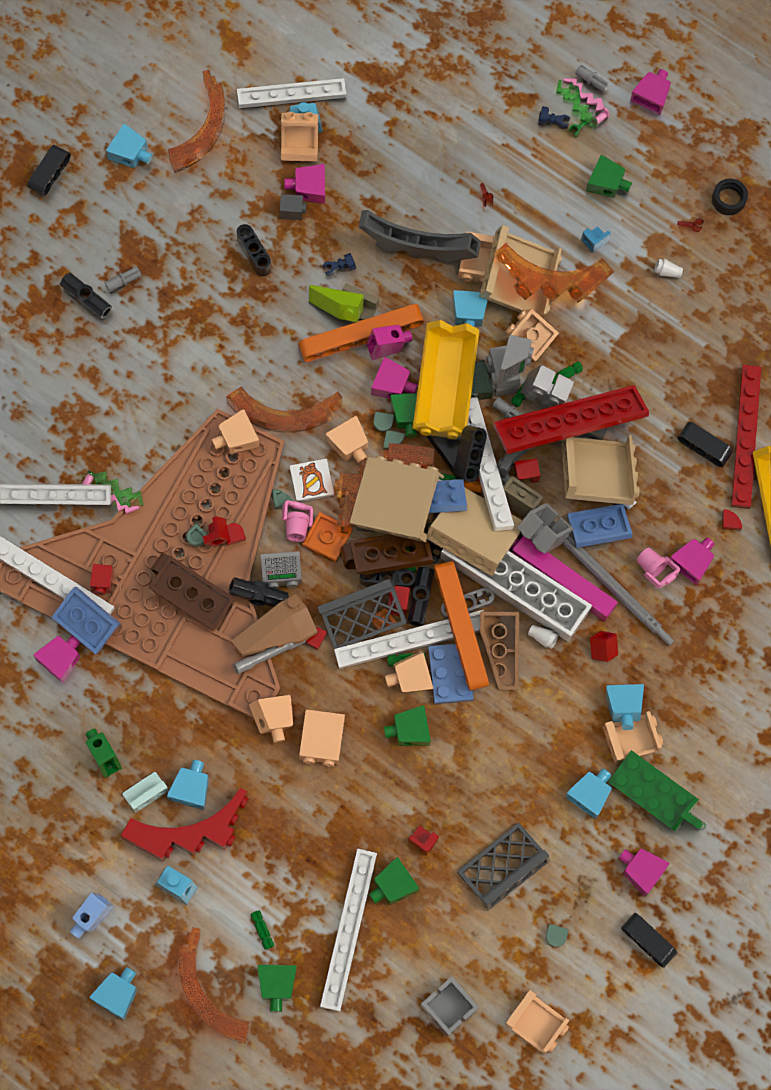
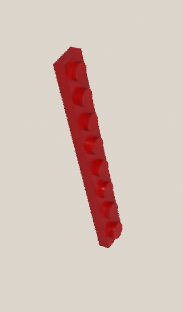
M743 365L741 370L731 507L751 508L754 473L753 451H755L761 380V367Z

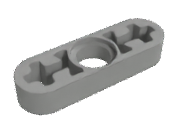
M482 588L464 594L465 599H470L473 602V606L467 608L468 612L471 613L490 606L494 601V592L489 588ZM483 593H485L486 596L490 595L488 601H486L485 599H481L478 602L479 605H477L476 598L474 596H477V599L482 598ZM443 603L441 606V615L445 619H448Z

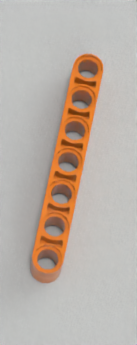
M412 304L305 338L298 342V347L304 362H310L366 344L374 328L399 325L402 332L423 325L425 321L418 304Z
M453 561L434 565L436 579L468 689L471 691L489 686L488 677Z

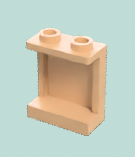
M311 112L282 113L281 160H318V114Z
M466 231V233H472L481 240L478 258L461 260L458 279L464 282L473 281L482 284L494 236Z
M306 709L299 759L303 760V763L315 764V762L323 763L322 765L334 767V764L339 765L345 714Z
M650 711L641 715L640 721H633L634 728L632 730H623L621 722L613 723V721L604 724L603 730L614 764L623 762L631 750L640 757L657 753L661 750L663 739L661 734H657L655 728L657 727V721L654 715L651 716Z
M530 990L505 1023V1026L544 1055L547 1051L549 1053L553 1051L558 1044L555 1042L556 1038L559 1035L563 1037L569 1029L567 1025L569 1019L562 1017L537 998L536 994Z

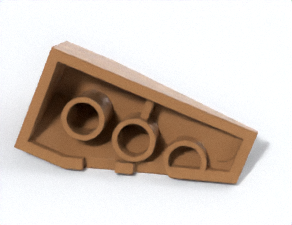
M295 594L268 611L234 638L231 644L241 656L263 652L266 648L275 646L280 648L284 647V644L295 642V644L302 643L316 635L318 631L306 605Z
M480 611V632L498 689L518 690L519 611Z

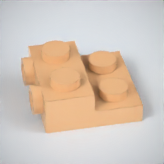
M533 309L522 310L517 316L518 322L515 325L511 324L506 329L507 335L505 338L508 340L510 335L532 340L531 347L534 350L531 359L537 361L559 332Z

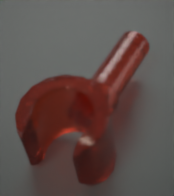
M481 183L483 206L486 207V202H490L493 205V194L488 193L485 184Z
M698 218L694 222L678 221L677 225L691 227L694 232H699L703 227H699L697 224H703L704 220Z

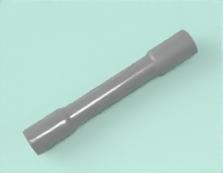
M306 640L295 644V642L284 644V647L277 648V646L268 648L263 652L234 663L233 669L236 674H240L280 653L306 643Z

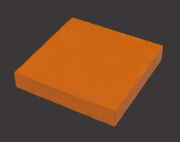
M319 512L306 539L302 543V547L337 562L341 554L340 548L347 543L353 528Z

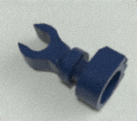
M542 106L538 123L546 124V121H549V124L555 123L562 129L568 128L569 124L562 122V120H570L568 115L555 116L554 113L549 114V107Z
M351 253L345 254L342 260L341 258L337 259V262L328 261L323 264V269L332 267L330 271L325 272L326 276L334 275L340 268L341 270L345 269V266H348L350 271L356 269Z

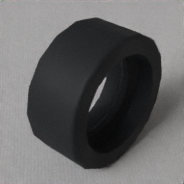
M733 178L724 179L714 189L712 204L722 214L735 215L745 207L748 198L747 188L739 180ZM724 189H732L739 193L741 199L736 205H728L721 201L719 194Z

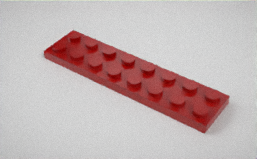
M632 385L495 421L493 427L506 454L649 417V410L636 386Z

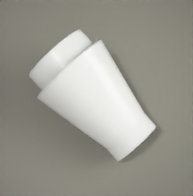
M665 258L663 260L658 259L654 269V273H657L658 276L680 278L683 272L682 267L675 265Z
M532 625L528 632L529 636L545 648L549 647L552 649L558 639V634H555V631Z

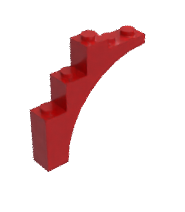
M240 787L232 800L219 812L193 825L165 828L147 825L130 818L121 833V838L162 862L166 858L169 859L174 851L173 845L195 856L196 852L200 853L205 845L204 839L226 850L227 846L231 847L236 839V836H234L235 831L230 828V825L234 826L239 818L237 813L240 808L244 809L249 801V798H247L248 792Z

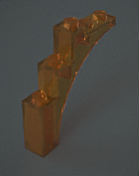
M507 243L494 253L498 261L518 281L513 287L524 300L541 288L543 294L551 302L567 290L570 296L579 303L614 273L603 258L581 270L566 272L553 271L530 263L518 255Z
M389 443V450H385L384 458L387 459L386 461L391 462L393 459L400 460L405 465L416 463L421 465V468L427 469V466L433 467L435 448ZM368 458L364 459V464H360L359 474L340 472L339 479H335L334 490L338 491L337 497L341 498L340 508L343 509L342 515H338L337 526H341V533H349L350 519Z

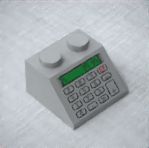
M514 335L509 336L499 374V384L523 373L526 365L530 366L534 350L531 347L532 340Z
M299 551L261 554L263 582L267 583L269 587L278 589L280 586L296 588L298 585H302Z

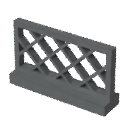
M385 580L318 606L334 649L355 644L407 624L393 580ZM390 592L394 599L391 607L381 603L384 595ZM369 600L377 603L373 614L363 609ZM379 605L389 608L385 619L375 615ZM351 607L359 610L355 620L345 616ZM392 610L399 613L402 621L395 624L388 621ZM362 612L371 615L367 626L358 622ZM336 614L341 617L337 627L330 624L328 616ZM374 617L384 621L379 630L370 628ZM344 618L353 622L349 633L340 629ZM356 624L366 628L361 637L352 634ZM338 631L348 635L345 643L340 645L336 641Z
M517 823L458 870L457 873L489 911L550 862L549 854L542 850L521 824ZM519 830L523 834V842L511 841L512 834ZM500 844L508 845V854L496 853L497 846ZM511 845L522 846V855H510ZM525 846L534 847L538 851L533 856H524ZM485 856L493 857L492 867L481 866V859ZM495 858H507L506 868L495 867ZM510 858L521 859V866L517 869L509 868ZM469 869H478L477 879L468 878L464 873ZM480 870H492L491 880L479 879ZM494 871L506 872L505 879L494 881ZM479 883L490 884V891L484 896L478 890Z

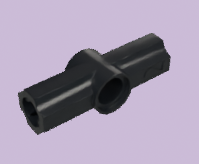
M71 272L62 278L60 286L75 297L81 306L87 307L100 319L107 317L112 306L96 294L91 286L84 284ZM84 294H90L87 298L82 297Z
M418 567L407 619V623L413 626H424L434 570L430 567ZM418 593H423L426 596V598L418 599L416 595Z
M234 577L229 585L230 595L248 599L253 605L275 607L280 602L289 598L288 592L271 588L262 581L250 582Z

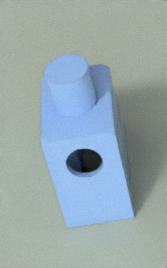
M91 893L72 919L77 923L70 932L77 938H80L85 931L93 932L115 906L102 895ZM89 914L90 919L87 922L86 917Z

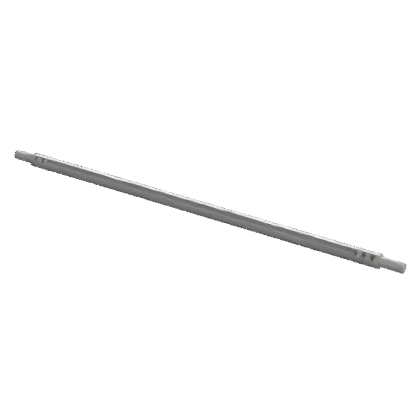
M509 475L506 478L500 477L502 484L505 486L511 477ZM555 520L549 526L550 529L556 524ZM570 535L565 539L562 544L654 634L656 633L668 646L674 642L661 628L662 625L583 547L576 548L574 539Z

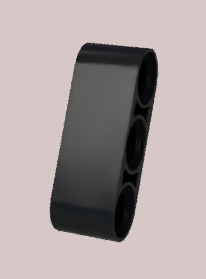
M52 145L30 177L27 187L42 196H46L68 164L71 153L56 145Z
M248 224L240 225L237 228L238 244L254 271L259 276H267L271 272V259L252 227ZM242 234H248L249 236H248V237H242L241 235H242ZM253 248L258 249L256 252H251L250 250ZM261 263L267 264L265 267L259 266Z
M687 422L677 437L683 445L718 467H723L733 453V449L728 444L693 422Z
M472 425L464 427L453 472L457 479H463V481L474 482L477 479L487 438L485 429Z
M427 436L430 443L453 473L459 447L457 440L440 436Z
M409 569L371 574L373 578L370 580L365 579L363 574H360L359 578L362 586L370 587L383 582V576L389 575L392 577L395 586L409 587L410 590L413 589L416 579L414 572ZM409 577L412 581L406 584L402 582V578Z
M634 913L621 927L623 932L662 968H665L678 954L676 949L637 913Z

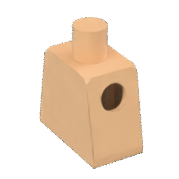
M244 409L222 422L218 426L220 436L211 439L216 450L226 446L230 454L260 446L259 439Z
M357 416L326 433L327 443L345 461L354 457L358 464H362L368 459L364 453L368 449V440Z
M422 651L393 664L396 673L385 676L387 686L399 684L401 692L433 689Z
M285 695L258 699L250 703L249 706L261 734L272 733L274 743L285 741L283 730L293 726L291 696Z

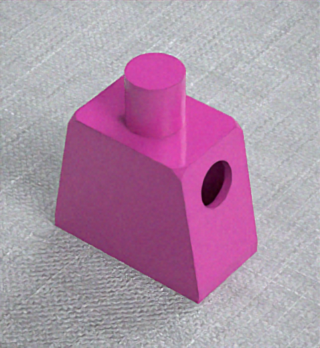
M659 69L657 74L648 72L632 91L630 101L661 115L671 82L666 80L668 72L663 69Z
M325 164L296 168V178L285 179V190H296V195H302L303 201L325 204Z
M399 325L372 329L366 343L371 359L376 360L401 352L404 343L412 342V334L410 331L402 332Z
M384 357L371 387V395L390 399L391 395L404 394V392L416 393L418 384L409 381L410 371Z
M707 537L701 543L696 539H692L673 554L670 559L680 568L679 572L697 586L714 558V554L710 550L715 544Z
M73 635L66 642L60 636H57L33 656L39 664L63 684L80 659V655L75 649L81 642Z
M625 849L618 858L628 865L623 875L645 897L670 864L644 849H640L635 856Z

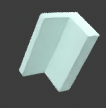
M153 772L123 792V796L133 811L137 813L167 793L168 788L157 773Z

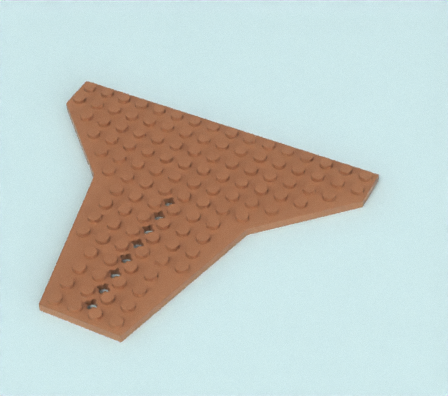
M216 409L126 504L129 508L139 506V510L126 514L125 509H123L111 520L19 548L93 594L95 593L90 588L93 564L112 565L114 575L111 593H106L105 595L95 594L114 606L115 609L111 616L121 623L105 645L254 719L249 704L258 699L277 697L281 690L271 658L240 674H236L233 669L234 663L255 655L241 656L231 644L234 638L258 620L254 605L248 599L231 595L235 598L234 602L215 630L211 631L148 588L157 576L151 571V567L161 553L172 556L228 594L229 585L234 577L250 581L285 442L252 425L259 439L260 446L234 453L237 454L238 460L232 462L228 456H233L234 454H230L226 446L216 450L211 439L220 436L218 426L232 417V415ZM225 470H228L229 476L224 478L221 477V474L219 472H224ZM217 485L220 492L214 494L211 487L215 488ZM210 502L211 508L203 509L202 503ZM218 516L225 518L227 525L231 523L241 525L246 540L227 545V542L215 547L203 544L200 547H192L188 542H185L183 537L187 536V532L194 526L193 519L197 520L198 518H201L202 522L199 526L207 534H210L208 525L213 523L212 517ZM182 550L184 557L176 558L174 553ZM0 561V593L52 618L64 599ZM173 578L170 580V585L178 588L181 585V581L178 578ZM188 589L186 595L193 599L197 597V592L194 589ZM209 599L204 600L202 603L205 609H211L214 606L213 602Z

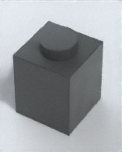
M281 194L280 219L302 220V214H306V203L303 202V196Z

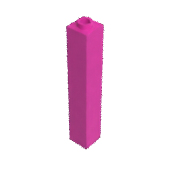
M524 536L520 540L517 538L511 546L514 555L591 604L590 612L605 622L618 603L615 599L550 553L544 554L539 551L530 539Z

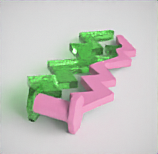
M564 78L563 82L569 83L570 86L569 88H561L562 81L559 80L556 93L564 94L563 100H574L572 111L582 112L580 121L590 122L591 126L596 128L600 122L609 118V110L604 108L601 98L593 99L592 93L581 92L583 83H576L577 79ZM571 89H577L576 93H571ZM581 99H587V104L580 105ZM589 105H597L595 112L601 113L596 117H592L593 112L588 113Z
M89 470L87 471V476L82 484H91L94 479L96 484L102 482V485H111L114 492L111 495V502L116 501L119 512L125 509L126 514L139 510V506L130 507V500L137 497L140 505H144L141 491L132 493V487L121 491L118 478L108 481L106 471L96 474ZM127 496L128 502L122 504V498Z

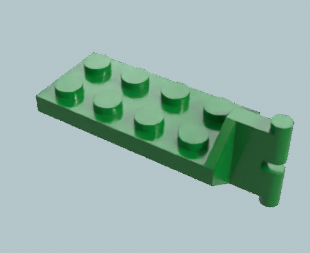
M632 750L608 781L675 832L685 821L701 830H704L707 826L705 822L692 814L699 799Z

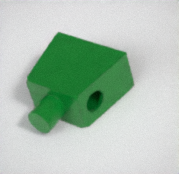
M600 155L588 181L586 191L614 198L618 189L628 193L632 182L623 179L626 171L625 168Z
M417 393L391 395L390 405L397 429H405L406 437L408 438L416 437L417 430L413 429Z
M419 706L394 715V725L384 726L385 738L397 737L398 746H430L431 739L425 706Z
M96 729L89 730L85 734L88 739L85 743L104 778H107L121 770V764L104 733L98 734Z
M397 857L374 879L377 889L369 893V897L374 904L385 898L387 903L392 905L419 892V887Z
M258 965L262 1000H270V1012H282V1001H291L297 965Z

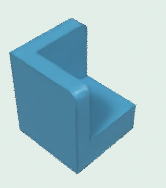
M599 227L594 228L592 231L587 228L582 233L581 241L593 253L610 240L611 233L610 231L604 233Z

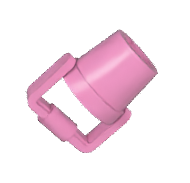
M290 500L283 504L282 520L285 521L286 538L289 541L302 542L306 539L307 528L311 527L313 522V508L311 506ZM288 507H291L293 509L307 511L308 515L303 512H290L287 514Z
M646 548L636 560L646 572L644 576L657 588H662L676 579L680 568L669 557H662L651 548ZM669 565L674 571L663 578L661 582L655 579Z

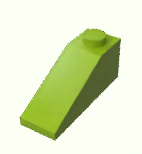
M315 285L309 286L310 303L339 319L358 322L363 311V294Z

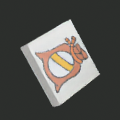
M327 459L289 465L297 502L334 496Z

